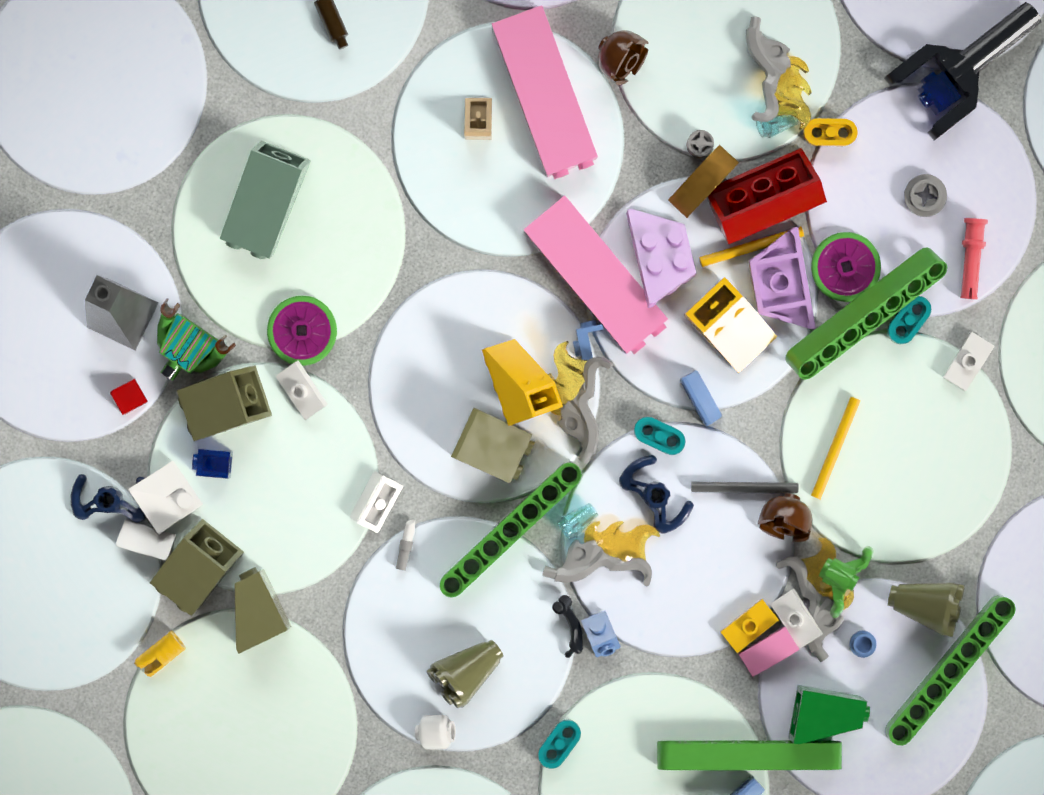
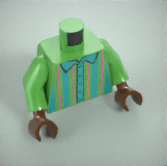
M167 298L160 307L161 316L157 325V345L160 348L159 353L169 360L160 373L174 381L181 369L193 374L194 372L203 373L217 367L226 354L235 348L236 344L233 343L228 347L224 342L227 335L218 340L179 313L175 315L180 308V304L177 303L174 309H172L167 304L169 300Z

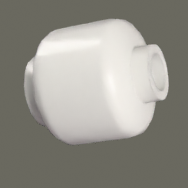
M424 715L419 725L415 726V739L420 741L424 749H447L451 742L455 741L456 726L454 721H450L447 715Z

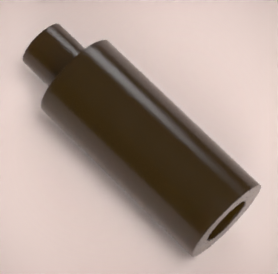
M316 0L314 5L330 42H336L339 50L348 47L349 45L345 37L349 34L334 0Z

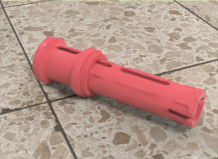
M964 218L966 232L962 245L965 248L960 298L978 300L981 249H984V246L986 247V242L983 240L985 225L988 224V220Z

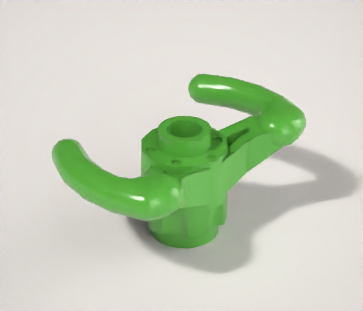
M866 546L862 550V556L859 559L843 563L836 558L834 560L828 558L819 577L823 579L822 582L832 586L834 600L830 610L832 618H838L843 612L845 593L847 590L853 591L860 578L856 574L866 569L874 553L872 547Z

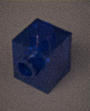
M933 71L920 80L923 85L917 89L920 93L918 98L925 108L930 107L935 115L961 98V95L944 71L938 75Z
M198 449V454H193L192 470H196V476L229 479L231 478L233 451Z

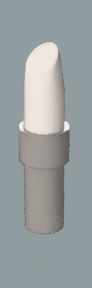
M414 519L407 521L403 537L400 540V550L396 563V569L406 571L409 554L412 551L414 543L412 541L415 532Z

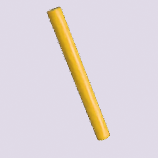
M800 226L798 227L799 236L801 238L804 237V232L802 227ZM787 231L699 257L701 267L764 249Z
M854 397L849 399L811 493V496L821 500L861 401Z

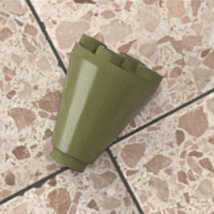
M956 583L892 585L887 606L893 607V610L941 635L953 637L956 622H958L961 607L959 603L962 601L965 585Z
M491 639L488 642L484 641L432 663L430 669L426 672L435 684L439 683L442 687L441 695L449 705L454 704L456 708H463L499 665L500 659L504 655L499 646Z

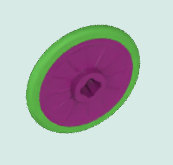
M840 232L827 237L816 248L811 262V272L816 286L823 294L836 301L852 302L878 282L881 273V260L876 248L867 238L852 232ZM849 261L852 269L844 273L841 263Z
M294 296L281 302L271 313L267 325L268 341L275 354L290 364L299 360L302 366L314 364L326 357L333 348L337 336L336 320L331 310L323 302L310 296ZM298 326H307L306 336L297 335Z

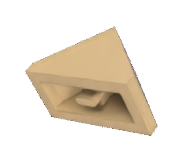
M465 98V140H492V98Z

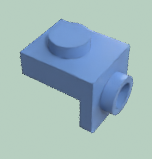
M596 320L580 323L581 329H576L577 341H573L576 357L581 356L582 361L593 358L588 333L603 330V325H597Z
M606 610L581 620L596 657L609 656L621 647Z

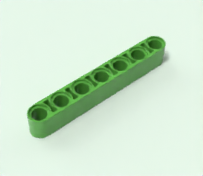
M931 248L920 249L794 345L786 354V363L801 379L812 378L942 279L947 272V264Z
M571 462L564 463L558 467L444 574L440 581L441 592L451 598L460 595L579 483L582 476L580 468ZM566 467H573L577 471V477L572 482H566L562 479L561 474ZM547 485H552L557 489V496L553 500H546L542 496V490ZM530 503L538 508L536 517L532 519L526 518L522 513L523 507ZM508 522H513L518 526V533L513 537H508L503 533V526ZM495 541L499 546L498 552L494 555L486 554L483 550L485 542ZM475 559L479 563V570L472 574L466 572L464 569L465 561ZM450 577L456 578L460 584L459 589L455 592L446 590L444 586L446 579Z
M1000 595L992 597L886 725L885 733L892 743L900 746L909 743L1015 614L1016 607L1011 599ZM1005 601L1007 611L1003 615H998L995 607L997 603ZM982 622L990 624V632L985 636H981L978 632V627ZM968 642L972 643V654L963 656L961 653L962 646ZM954 663L956 665V673L951 677H946L944 674L945 666ZM932 684H937L939 686L938 695L933 698L928 697L927 688ZM914 705H921L922 714L918 718L910 717V709ZM899 725L904 726V736L895 739L892 735L893 729Z
M791 740L658 741L657 769L840 770L842 769V742L815 740L803 744H794Z

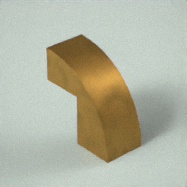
M719 144L674 192L668 201L688 218L739 162Z

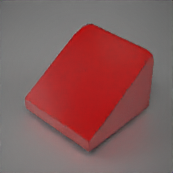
M136 379L110 391L122 415H126L148 402Z

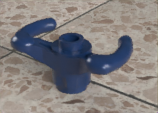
M654 455L641 457L624 469L619 477L620 486L626 491L637 492L654 513L653 525L659 533L671 532L687 520L694 504L692 501H686L680 513L671 521H667L666 505L671 496L670 490L661 482L653 481L647 484L633 480L635 472L645 466L653 465L657 461ZM637 485L644 487L643 492L641 491V489L636 488ZM653 490L660 491L661 496L659 499L653 500L651 498ZM657 508H661V515H659Z
M84 474L77 476L70 495L71 508L75 518L85 520L95 512L122 513L133 522H141L146 519L141 508H135L125 501L122 492L113 486L98 489V493L93 497V500L86 505H82L80 496L87 477ZM138 477L136 479V484L144 480L145 478ZM108 494L114 498V503L108 504L106 502ZM122 505H123V506L126 507L128 510H126V509H119V508L122 507Z

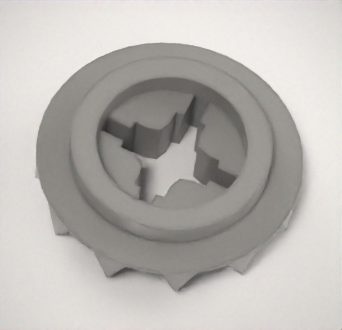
M930 174L918 175L909 181L904 190L905 204L910 212L920 217L936 215L946 204V187L936 176ZM928 185V194L936 197V199H928L924 207H922V198L915 195V193L923 192Z

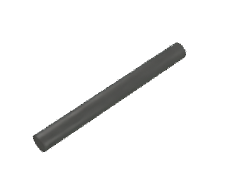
M691 482V492L798 493L799 484L793 482Z

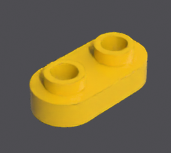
M816 118L810 120L803 129L805 141L812 146H848L855 141L858 134L855 123L849 119ZM818 128L821 131V136L818 138L814 137L812 129ZM844 128L847 130L848 135L846 138L839 136V129Z

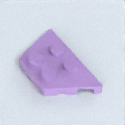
M628 209L626 215L647 306L651 308L666 295L669 296L680 285L686 284L695 277L694 261L685 224L634 209Z
M793 227L748 261L757 313L809 329H816L798 227Z

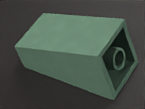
M264 141L258 143L250 152L220 239L226 241L225 244L233 249L243 248L251 251L250 254L256 258L270 259L275 253L311 160Z

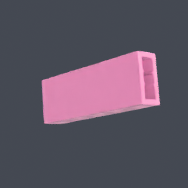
M541 5L492 23L495 38L546 176L550 177L553 175L555 180L568 175V170L578 166L579 170H583L593 166V160H596L598 155L543 6Z
M565 195L523 230L625 354L630 351L633 354L637 353L646 345L643 341L650 334L656 337L667 328L664 322L668 318L657 305L648 308L644 289Z

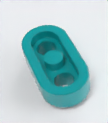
M918 296L898 311L887 328L889 339L896 344L910 342L929 318L932 310L930 302L926 298ZM914 305L921 307L920 314L915 315L912 312ZM898 326L904 327L905 334L903 336L897 335L896 328Z
M643 417L634 426V434L640 442L661 452L676 455L685 447L686 440L684 434L680 430L657 419ZM645 425L652 427L650 435L643 434L642 429ZM670 436L675 437L677 441L673 447L667 445V438Z
M571 719L560 721L540 746L538 758L544 767L549 769L559 767L579 742L581 730L575 721ZM565 728L572 729L573 733L570 737L563 736L562 731ZM550 749L555 750L557 753L553 759L548 758L546 755Z

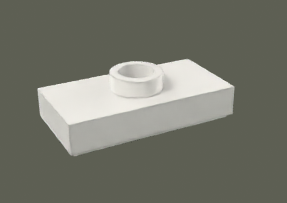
M970 332L943 378L963 391H967L993 350L994 345L975 333Z
M299 360L276 375V378L304 420L309 419L328 405Z
M795 589L790 590L771 603L774 611L799 649L823 635Z

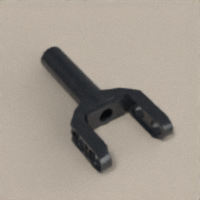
M1024 2L964 50L926 44L891 71L884 79L890 86L895 83H901L931 58H936L937 61L935 63L961 96L963 94L966 96V99L933 124L932 129L927 133L934 141L977 107L980 70L1042 23L1041 17L1030 3Z

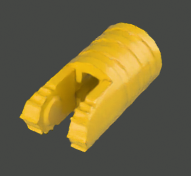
M171 630L137 657L134 664L141 669L144 668V673L151 677L186 650V647L181 639Z

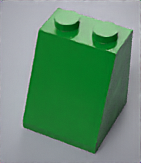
M797 685L788 738L794 744H803L862 729L863 723L869 720L870 706H867V701L858 695Z

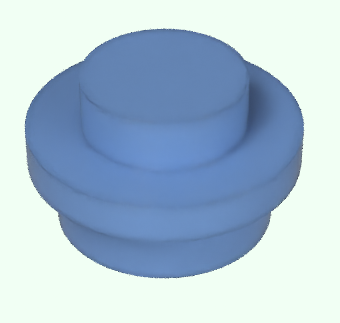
M858 631L852 635L849 646L853 654L865 658L874 653L877 643L875 637L870 632Z

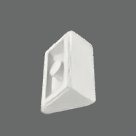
M374 471L351 512L350 518L358 524L378 533L403 486Z
M125 519L115 546L166 561L171 555L176 534L164 531L158 535L152 527Z

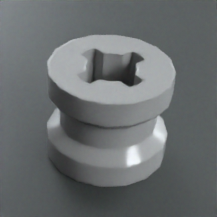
M705 130L693 132L686 143L689 154L696 158L708 156L714 147L712 135Z

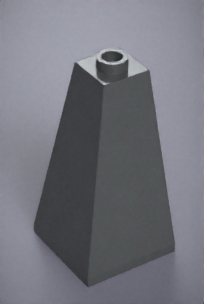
M96 275L85 298L87 328L136 351L159 302L111 279Z

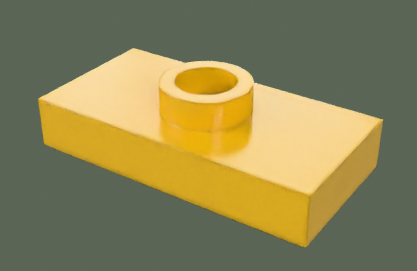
M761 599L720 632L736 653H738L778 622L779 619L764 600Z

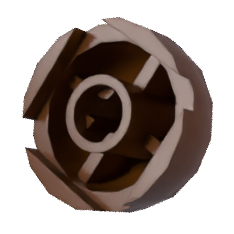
M621 30L611 34L609 37H604L598 46V65L601 72L619 86L626 84L628 80L625 78L632 71V74L636 75L645 62L649 51L645 44H649V42L640 35L628 30Z
M787 493L785 496H777L770 499L763 506L758 524H760L759 528L770 536L784 540V535L793 537L792 542H803L810 537L813 520L812 513L808 506L800 501L801 498L799 496Z

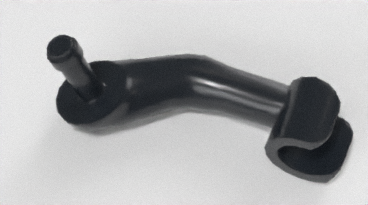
M562 595L552 605V610L556 614H563L568 621L571 640L569 642L570 649L565 652V657L570 658L573 653H582V629L578 618L571 609V598L567 595Z

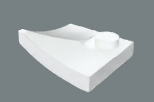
M171 461L128 489L158 535L203 505L174 461Z

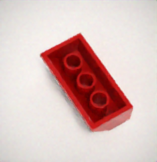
M802 148L721 182L707 197L719 228L728 244L827 202L821 179Z

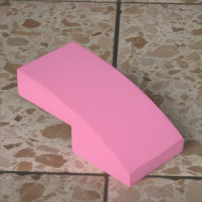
M784 626L738 654L753 677L797 652L799 648Z

